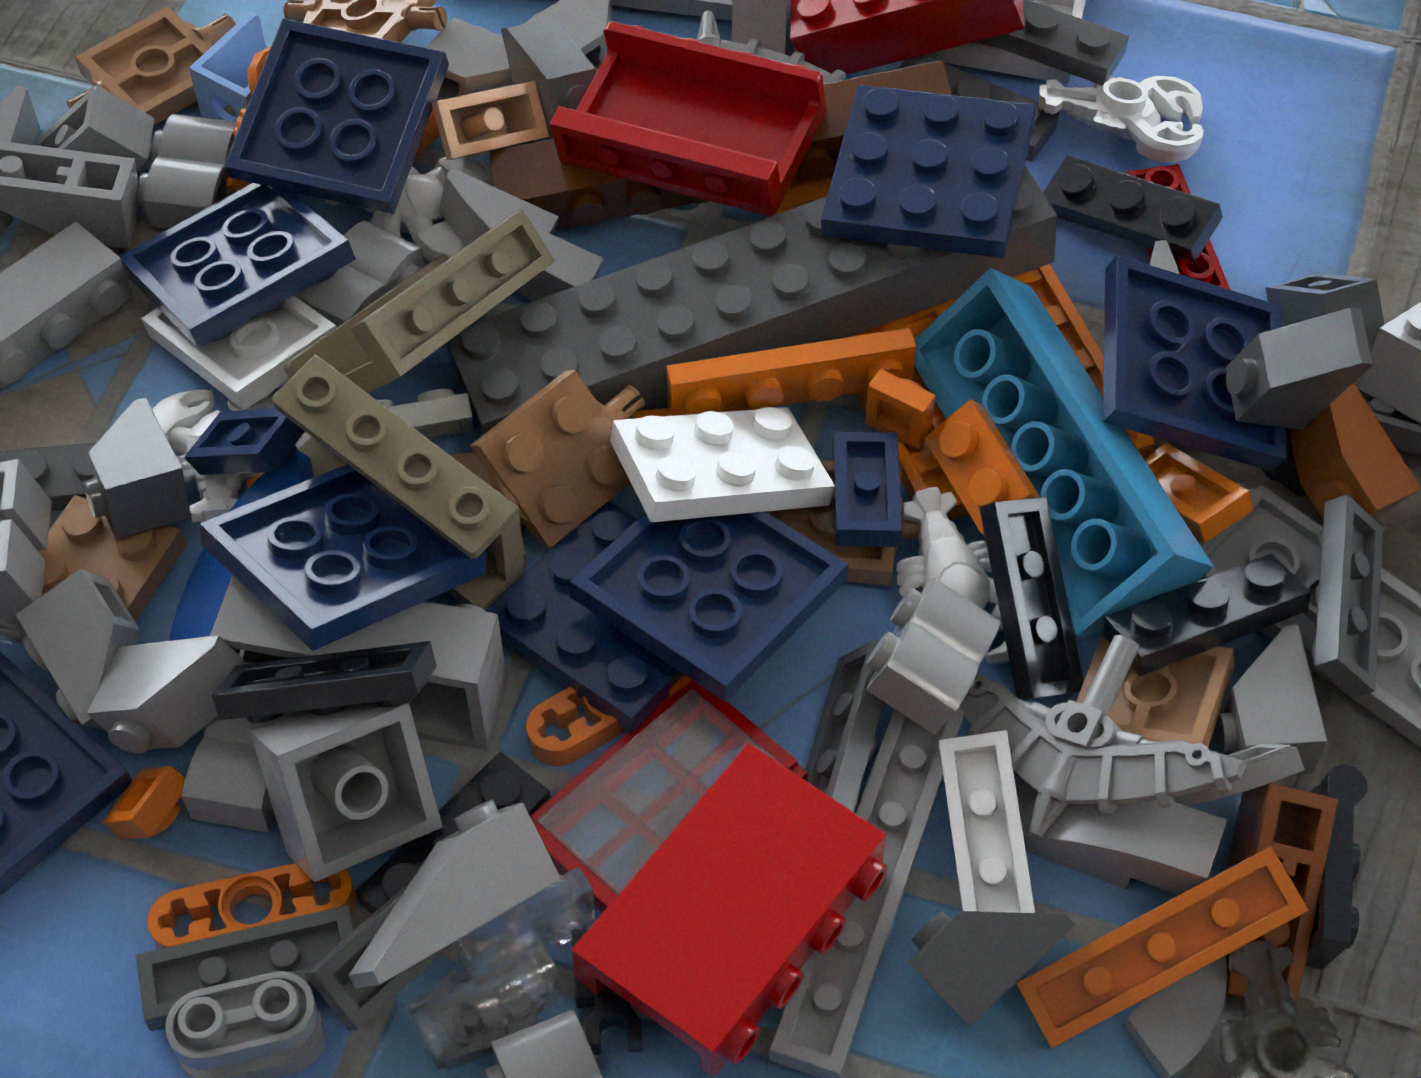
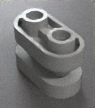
M285 971L266 973L189 992L172 1006L165 1025L168 1042L187 1078H275L296 1073L308 1068L319 1058L326 1042L325 1026L310 986L300 976Z

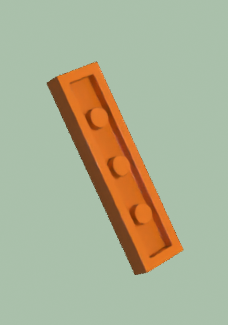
M911 328L667 365V404L670 416L701 414L708 411L729 412L756 410L763 407L775 408L781 405L813 400L829 401L838 396L867 392L869 383L880 369L901 379L905 378L913 381L917 346Z
M1270 846L1020 980L1016 984L1052 1049L1309 910L1274 849Z

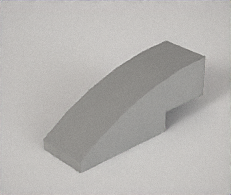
M450 168L445 178L439 211L466 246L510 215L523 209L555 259L554 263L517 289V292L533 302L598 278L604 258L554 236L559 216L454 168Z
M1019 778L1016 785L1026 852L1124 889L1127 888L1130 878L1179 896L1207 881L1228 820L1175 802L1172 807L1161 808L1157 800L1117 804V809L1110 814H1103L1099 810L1098 804H1069L1042 838H1038L1029 833L1038 792L1022 778Z

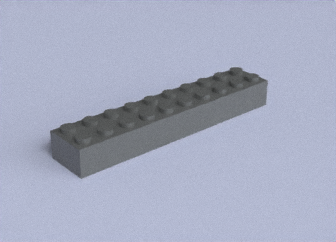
M1025 165L1005 258L823 236L821 217L827 199L826 196L477 321L450 339L447 344L463 392L468 393L470 408L482 436L566 370H576L593 397L603 405L624 390L627 385H631L640 393L637 397H643L645 406L637 411L652 410L667 404V365L851 337L960 297L989 268L1007 276L1015 277L1053 263L1055 259L1057 214Z

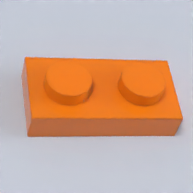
M970 399L924 438L981 534L984 535L980 507L994 502L1041 498L988 412L980 403Z
M1165 443L1143 458L1194 537L1204 544L1253 511L1249 490L1168 443Z

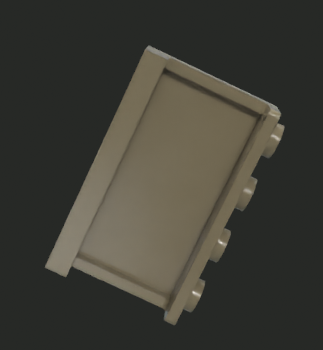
M523 209L501 221L451 258L442 254L287 362L284 365V371L291 379L316 354L365 392L369 393L404 375L554 263L555 259Z
M315 354L273 395L272 400L275 409L311 436L298 450L311 458L313 478L348 464L468 557L477 558L483 551L486 552V574L446 591L458 602L475 605L486 610L525 574L519 507Z

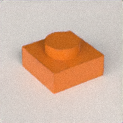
M880 369L868 385L864 423L881 432H897L898 440L919 450L925 441L924 438L931 432L935 394L924 390L912 380L901 379Z
M172 766L141 769L101 823L120 839L151 838L152 836L159 835L172 824L180 812L181 805L178 803V800L182 796L185 777Z

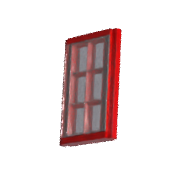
M692 680L660 705L632 734L628 732L530 815V818L557 872L603 913L747 743H750L804 780L808 777V772L798 764L797 759L729 702H724Z

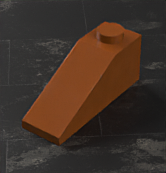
M1354 383L1304 429L1288 428L1300 485L1323 522L1325 502L1347 494L1375 519L1421 490Z
M1274 783L1242 792L1230 848L1229 868L1272 846L1309 911L1225 955L1227 966L1226 993L1296 1009L1338 799Z

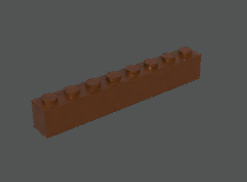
M943 60L824 84L827 111L791 184L807 180H821L833 175L858 84L952 95ZM554 139L489 151L493 186L559 216L555 231L577 226H592L602 221L637 214H651L657 210L692 203L709 202L701 198L560 162Z

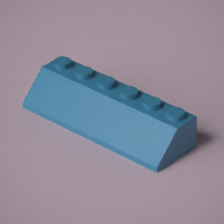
M989 268L915 339L917 348L914 366L929 391L935 394V401L945 418L950 417L970 399L983 405L1041 498L1047 497L1073 630L1077 636L1085 638L1104 631L1105 616L1197 582L1214 568L1124 428L1103 422L1102 394L1031 286Z

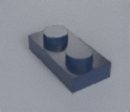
M275 408L220 412L184 458L200 475L275 472L284 467L294 457L297 451L295 444L305 431Z
M834 431L832 456L833 483L835 485V546L900 547L902 518L897 432Z

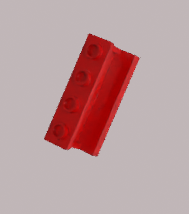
M609 21L603 31L607 54L577 109L573 110L559 106L549 123L559 161L769 217L776 215L827 111L822 74L800 64L783 63L755 56L746 51H734L701 43L693 38H680L651 31L639 25L630 26Z
M747 743L571 949L575 980L596 995L605 986L610 988L695 1050L701 1057V1069L714 1078L727 1061L737 1065L748 1054L760 1033V1028L756 1024L771 1005L781 1009L793 997L804 977V972L800 969L816 950L821 955H824L834 945L846 924V918L843 915L855 899L859 898L866 902L878 889L888 869V866L883 863L886 834L750 743Z

